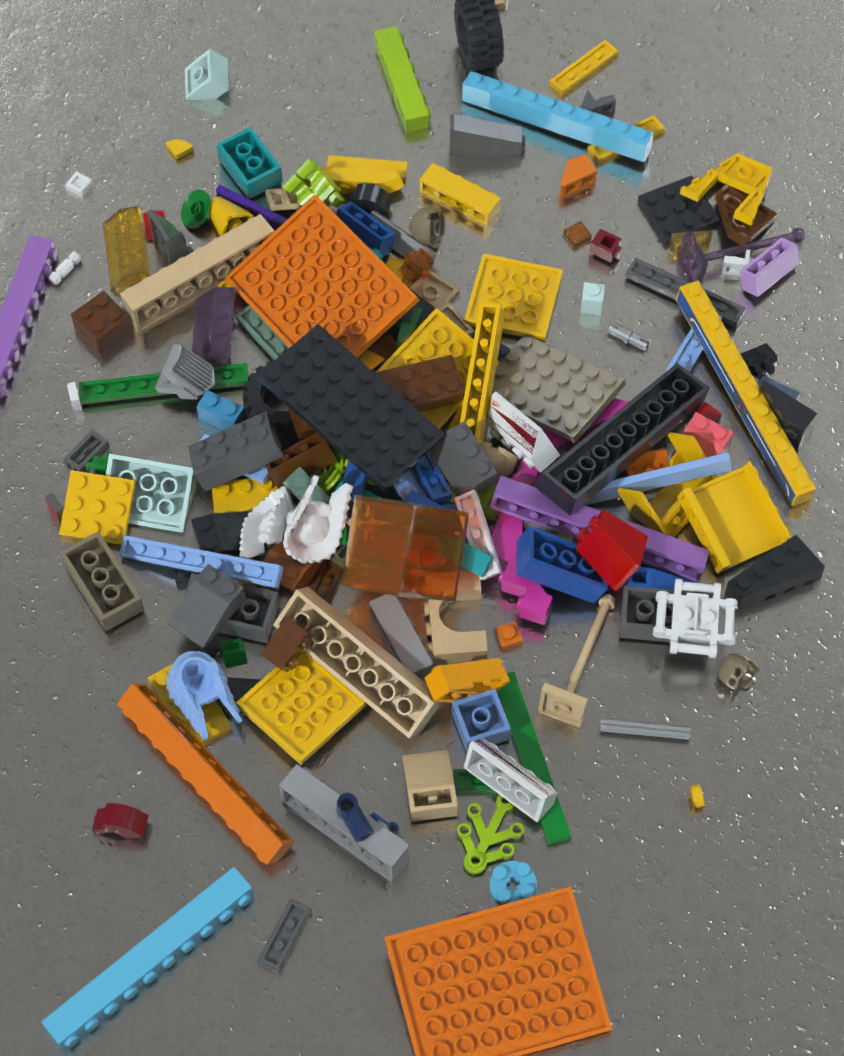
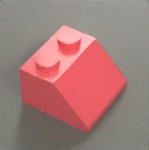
M697 412L683 431V435L695 437L706 458L726 453L731 445L734 433Z

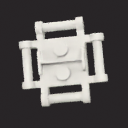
M675 579L674 594H669L666 591H658L656 593V601L658 603L653 636L670 639V654L682 652L708 655L709 658H716L717 644H735L734 618L738 601L732 598L720 599L721 583L711 585L683 582L682 579ZM681 591L710 593L712 594V598H709V595L698 593H687L686 595H681ZM667 604H672L671 629L665 627ZM719 609L726 610L725 631L723 635L718 634Z

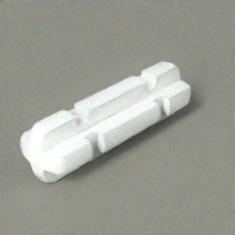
M72 252L68 256L69 259L66 258L55 269L56 272L53 271L48 276L49 281L53 285H57L61 281L60 278H64L74 268L73 265H77L81 261V256L76 252Z

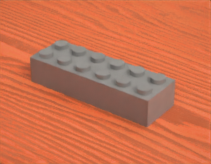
M296 764L279 785L282 802L393 882L410 861L409 845L406 838L400 834L395 835L390 832L389 827L380 820L375 821L370 817L371 815L366 809L360 807L372 826L374 833L366 840L356 843L343 820L337 815V799L340 795L333 791V787L327 781H320L315 778V774L309 768H302ZM344 803L341 805V808L349 811L353 809V806L350 803Z

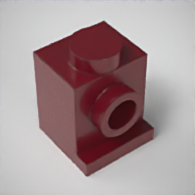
M600 229L590 244L589 255H596L609 262H612L614 258L618 259L623 251L621 247L622 238Z

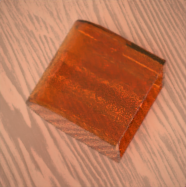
M355 495L341 585L398 597L456 602L469 512Z

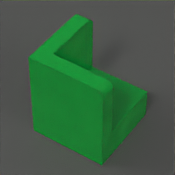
M108 451L106 458L94 455L92 463L87 462L85 465L87 473L106 476L109 454H113V452Z

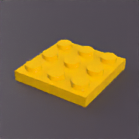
M71 470L59 535L85 539L99 531L106 543L122 545L124 535H127L136 481Z

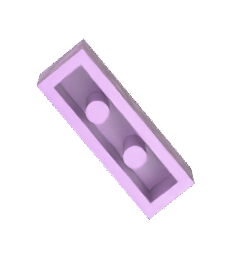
M781 237L740 270L742 290L759 297L799 264L797 244Z

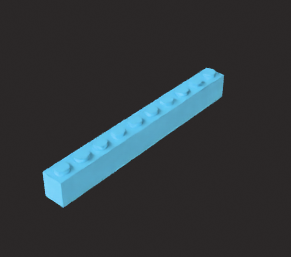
M470 71L463 82L462 101L641 162L646 160L651 151L654 132Z
M235 867L230 869L41 1021L45 1029L62 1050L75 1045L80 1039L79 1036L85 1031L90 1032L96 1028L101 1018L105 1015L113 1014L122 1001L125 999L129 1000L137 994L138 988L145 983H151L157 977V973L163 968L171 967L180 954L192 950L196 945V941L202 936L203 938L209 936L214 931V927L221 921L226 922L230 919L233 911L239 906H246L254 895L252 887Z

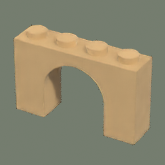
M471 571L426 574V582H422L423 596L427 595L428 602H424L425 616L429 615L430 622H426V634L431 636L432 643H428V652H431L435 664L486 660L488 657L486 630L453 631L447 628L439 617L441 611L450 603L481 599L479 575Z

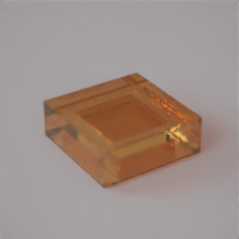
M581 221L564 229L563 234L574 248L592 239V234Z

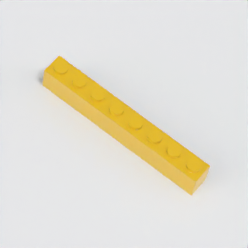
M481 302L460 423L463 421L467 423L478 443L484 442L486 421L490 408L505 317L501 304Z

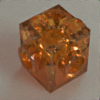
M419 248L415 253L411 250L403 258L405 261L398 271L413 284L420 278L424 280L432 272L430 268L435 262L428 253Z

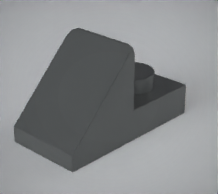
M587 90L580 108L607 116L615 113L616 99L612 94L595 101L590 91Z

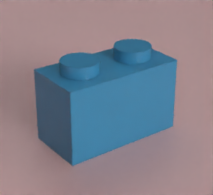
M208 390L196 406L199 420L221 430L228 429L246 420L244 406Z

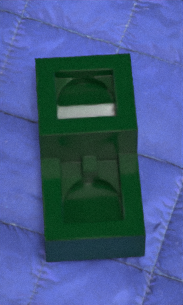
M414 306L410 324L401 322L396 350L419 327L422 318L421 307Z

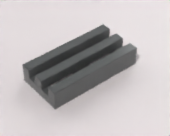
M91 430L64 458V463L70 465L72 469L83 472L86 469V463H92L94 455L99 456L109 446V442L94 430ZM94 438H96V440H95L89 447H87V448L83 451V453H82L75 461H73V459H74Z

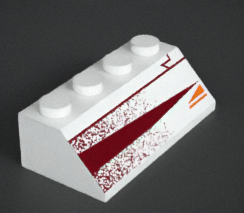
M497 392L493 393L486 421L491 428L490 434L497 441L501 439V443L508 450L512 448L511 451L518 459L523 457L524 463L530 469L535 467L541 473L560 454L537 424Z
M484 738L470 743L464 769L538 823L554 805L558 792L550 784L544 783L537 778L532 771L526 770L519 765L513 757L507 756L500 751L494 743H489Z

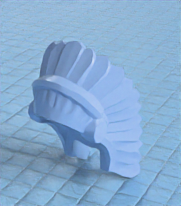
M188 651L177 657L168 672L166 689L169 691V698L174 699L175 705L180 707L186 720H190L191 726L194 727L196 733H200L203 740L208 739L204 713L201 708L204 705L220 698L223 705L226 706L238 723L243 721L239 715L240 710L233 700L234 696L227 685L228 679L224 676L225 670L221 668V665L214 658L200 651Z

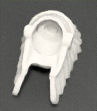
M313 475L311 484L308 486L303 498L295 510L289 512L286 517L287 527L284 533L283 544L288 555L292 556L293 559H297L302 564L307 562L312 564L313 562L321 563L323 559H330L331 555L336 553L337 547L341 546L342 530L345 528V521L348 518L347 511L349 510L348 503L351 500L352 485L345 483L335 492L331 493L329 504L313 501L312 495L319 478L318 475Z
M281 486L280 489L272 491L269 496L265 497L264 501H260L258 506L252 508V512L248 513V517L244 518L240 535L242 540L239 542L241 544L239 549L241 551L239 554L240 558L252 559L257 555L261 556L264 554L265 542L268 545L282 542L283 533L287 527V514L294 511L297 507L293 504L290 491L286 486Z

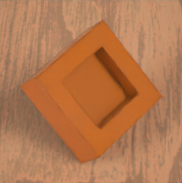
M515 621L494 628L501 651L523 644V639Z

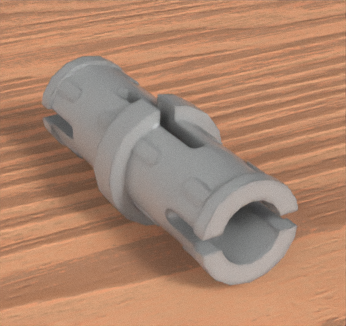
M614 321L609 326L607 334L623 340L624 344H631L643 351H646L651 339L636 333L634 329H627Z

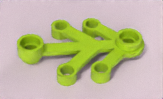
M498 795L496 799L497 809L487 829L481 817V806L477 803H472L468 806V816L473 820L480 839L477 849L471 839V826L467 823H462L458 826L457 834L462 839L467 852L464 857V867L472 874L483 872L486 869L487 863L502 858L510 859L514 855V847L510 843L502 844L500 850L486 853L490 845L512 838L519 839L524 834V827L521 823H513L510 829L496 833L505 813H509L514 809L512 803H502L503 797L501 795ZM476 808L479 812L472 814L470 810ZM466 828L469 832L462 834L460 830ZM519 828L521 832L516 834L513 832V829ZM509 848L511 853L505 854L503 849ZM477 858L480 860V863L473 864L471 860Z

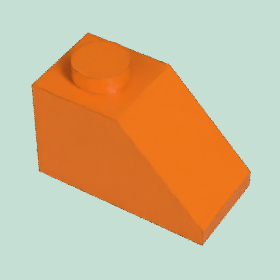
M586 154L573 157L567 162L560 184L561 198L596 183L597 169Z

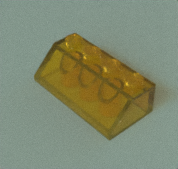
M141 206L121 208L103 223L111 292L124 291L126 288L132 287L144 278L151 276Z

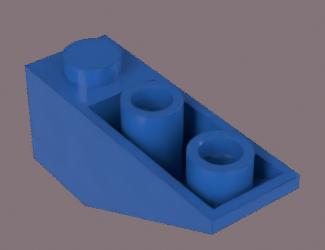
M639 567L627 579L626 586L674 590L675 579H682L683 582L692 581L653 568Z

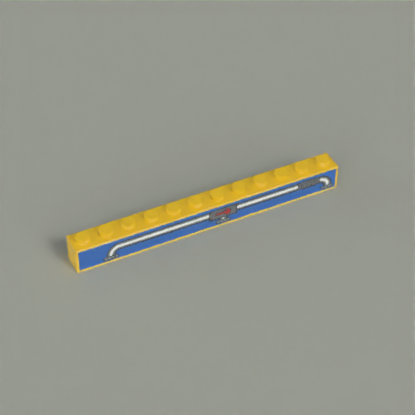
M699 280L680 286L676 301L790 506L794 507L810 501L816 490L815 485Z

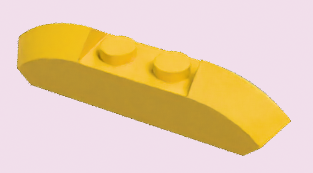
M322 167V171L326 172L327 176L341 189L339 192L341 194L355 192L357 184L360 183L377 185L387 193L395 192L405 186L400 175L394 170Z

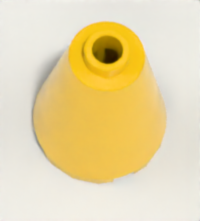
M220 196L211 199L209 215L219 237L228 233L232 228L244 224L248 219L254 218L250 212Z

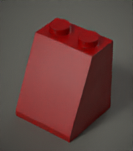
M603 509L597 516L594 515L590 519L586 529L583 527L576 537L578 540L576 550L610 587L617 591L640 567L648 536Z

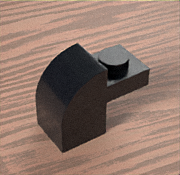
M360 183L357 184L355 192L347 194L345 204L352 201L368 214L376 210L381 215L389 214L393 197L377 185Z

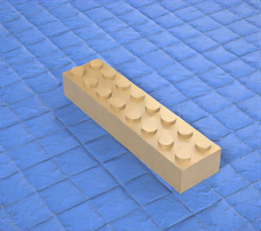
M259 214L254 218L248 219L244 224L232 228L221 237L213 239L212 242L205 246L197 248L189 255L179 258L175 263L163 267L159 272L144 278L136 285L126 288L120 293L123 310L129 315L133 328L139 334L217 289L218 285L226 280L225 277L274 233L272 227Z
M309 587L295 591L273 624L278 629L284 619L288 617L313 633L312 643L305 652L409 739L422 732L442 703L434 702L428 685Z

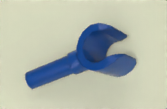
M375 812L371 814V817L376 821L380 820L388 827H393L396 831H399V825L396 822L388 823Z

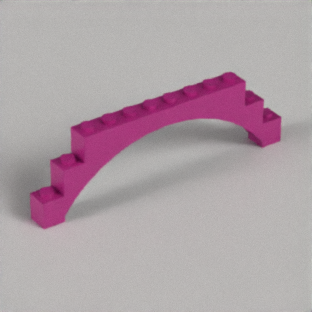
M614 398L577 442L587 437L628 402ZM540 427L557 451L560 449L568 451L575 446L576 443ZM522 457L517 464V467H519L518 472H514L511 479L535 487L541 478L542 472L540 473L535 467L530 469L524 463V458ZM556 459L547 468H549L556 461ZM497 511V523L491 526L490 534L503 572L499 576V582H502L501 591L519 596L517 608L520 609V618L545 625L552 608L553 596L546 594L539 583L516 575V541L523 534V520Z

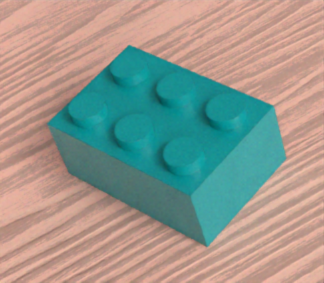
M251 127L216 144L218 159L248 199L263 193L265 189H270L283 182L282 167Z

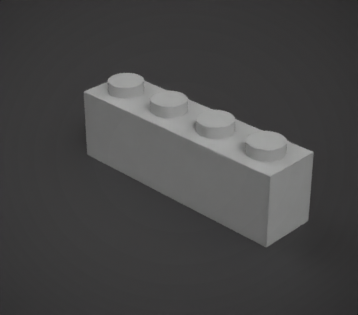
M394 591L369 601L370 613L394 658L420 679L430 674L433 664H435L434 657L431 652H426L424 639L420 633L417 634L415 632L414 621L410 615H406L404 611L405 605L401 597L397 598Z

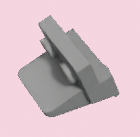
M175 343L155 389L158 393L177 394L180 399L198 400L199 395H204L207 390L209 391L215 386V371L211 363L196 355L184 345Z

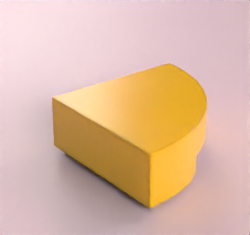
M183 140L166 142V147L177 160L194 151L193 146Z

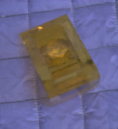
M712 230L671 233L670 252L691 251L692 261L695 263L709 248Z

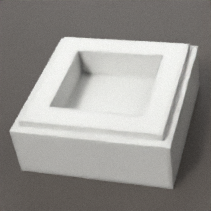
M76 171L65 184V188L83 198L94 183L93 179Z
M75 382L68 383L67 388L73 410L75 412L81 411L82 407Z

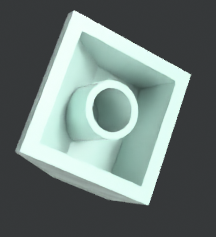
M209 49L185 68L186 100L217 99L229 90V70L226 57Z

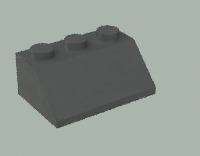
M465 421L446 431L444 438L430 450L457 497L472 490H476L479 495L499 482L497 471Z

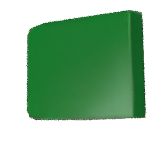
M242 638L220 643L226 668L248 662Z

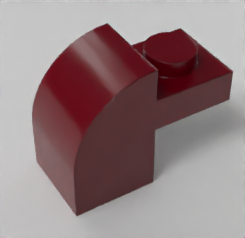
M106 803L105 808L97 809L92 831L97 834L115 832L126 839L144 837L149 815L128 805Z

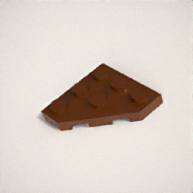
M726 184L717 192L715 200L727 237L745 247L776 219L778 213L760 203L752 226L733 218L734 211L748 195Z

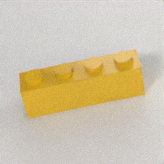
M432 163L419 179L420 192L487 227L500 211L501 198L495 193L488 192L478 184L471 183L442 166Z

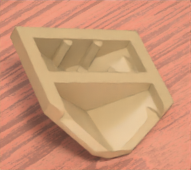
M284 188L265 189L267 207L272 212L291 211L302 207L297 202L298 196L290 194Z

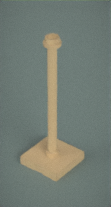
M604 594L599 599L601 607L565 690L544 683L541 690L538 713L581 728L588 699L573 692L609 610L615 607V598L609 594Z

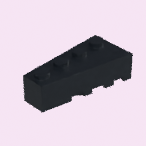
M794 535L729 580L725 594L729 598L736 599L738 601L737 608L741 609L765 600L766 597L773 594L783 593L786 589L804 585L807 581L820 579L825 565L797 535Z

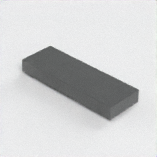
M290 898L257 961L259 965L278 974L280 973L312 912V908Z

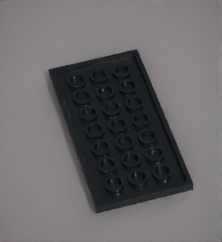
M319 324L257 375L258 381L384 492L436 446L445 435Z

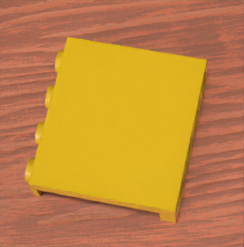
M751 461L747 462L742 468L693 489L688 487L677 496L703 548L709 550L708 557L717 574L771 551L791 538L788 526L783 523L778 507L772 503L769 491L762 484L759 472L752 465Z

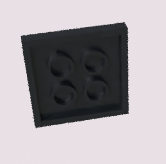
M692 175L638 196L640 205L665 245L720 225V218L705 195L697 202L680 194L681 187L689 186L692 180H694Z

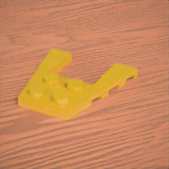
M736 153L721 162L718 168L708 170L702 178L697 177L692 180L689 186H682L680 194L698 202L717 180L748 193L749 196L734 211L733 218L752 226L773 168L740 153Z

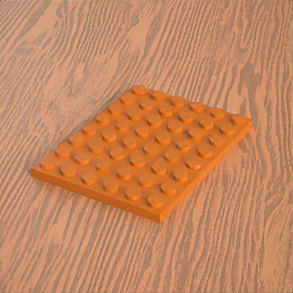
M316 194L225 277L226 281L289 348L319 324L357 358L420 301Z
M571 886L384 937L415 1056H522L612 1030Z

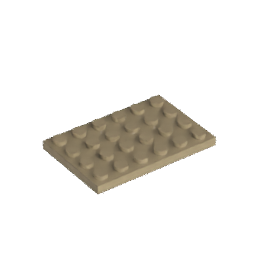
M524 335L496 367L492 395L497 392L538 426L576 443L625 387L626 382L622 377L528 335Z

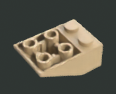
M448 750L402 755L411 822L457 816L458 806Z

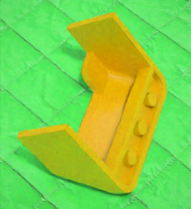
M677 433L668 434L677 451L670 460V466L706 458L694 436ZM714 474L664 486L650 503L643 492L619 488L617 492L633 517L652 530L675 537L689 522L677 496L688 487L693 489L718 477Z

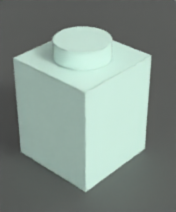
M584 282L581 304L582 314L601 316L605 284Z

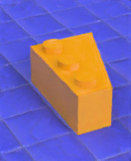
M500 658L438 665L425 677L434 702L452 703L492 689L498 691L510 682Z

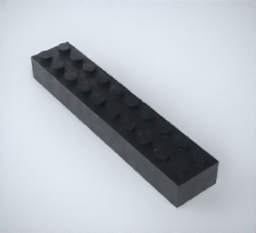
M676 363L542 472L537 489L571 516L704 403L710 387Z

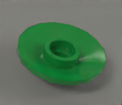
M194 190L184 200L181 208V219L186 227L191 229L198 228L209 216L211 200L206 191Z

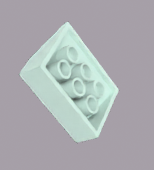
M109 454L106 476L136 481L129 523L184 533L197 484L193 468Z

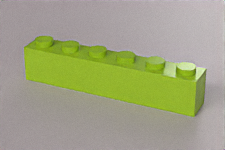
M397 26L374 31L375 46L405 131L411 132L428 128L431 111L429 107L425 106V94L420 92V81L414 75L415 67L413 62H409L410 54L408 48H404L403 34H399Z

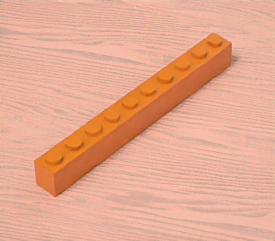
M132 683L117 703L122 709V713L137 725V729L151 740V744L166 756L167 762L181 772L182 778L195 787L196 793L208 801L211 809L222 816L226 821V825L241 837V841L256 853L257 858L262 863L268 865L279 862L294 843L293 839L146 683Z

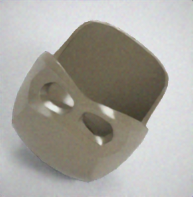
M732 653L721 663L718 677L732 690H736L737 686L748 689L756 680L760 668L746 656Z

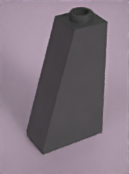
M450 114V155L521 156V148L525 147L526 136L522 135V127Z

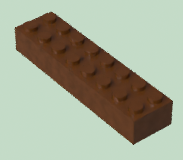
M453 355L374 372L419 412L460 403L465 395ZM288 407L298 441L317 433Z

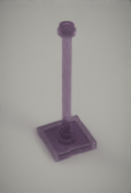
M794 228L792 233L751 242L745 247L739 245L703 254L693 233L689 232L683 236L676 260L688 282L692 283L699 280L700 284H702L708 267V261L745 253L746 249L753 251L769 247L781 237L788 241L800 243L805 239V233L802 228Z

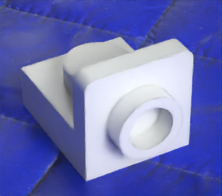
M746 249L745 258L725 256L722 274L741 277L740 270L753 260L750 257V250Z

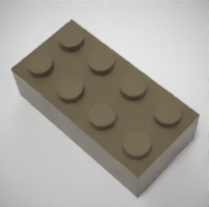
M99 531L59 552L65 568L105 632L145 610L142 598Z

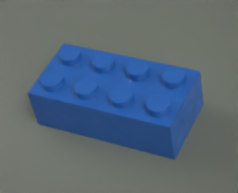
M529 526L517 539V576L591 603H595L608 589V583L576 550L577 543Z

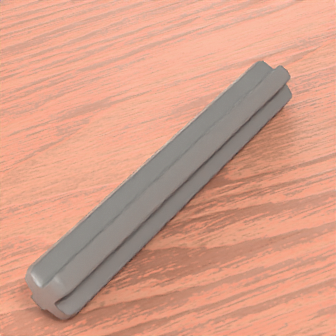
M602 718L600 721V731L685 740L691 737L690 726Z

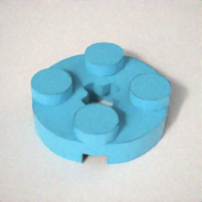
M507 861L494 868L489 884L492 898L501 905L533 897L537 890V879L527 863ZM510 880H515L520 885L517 886L516 890H512L506 884L510 883Z

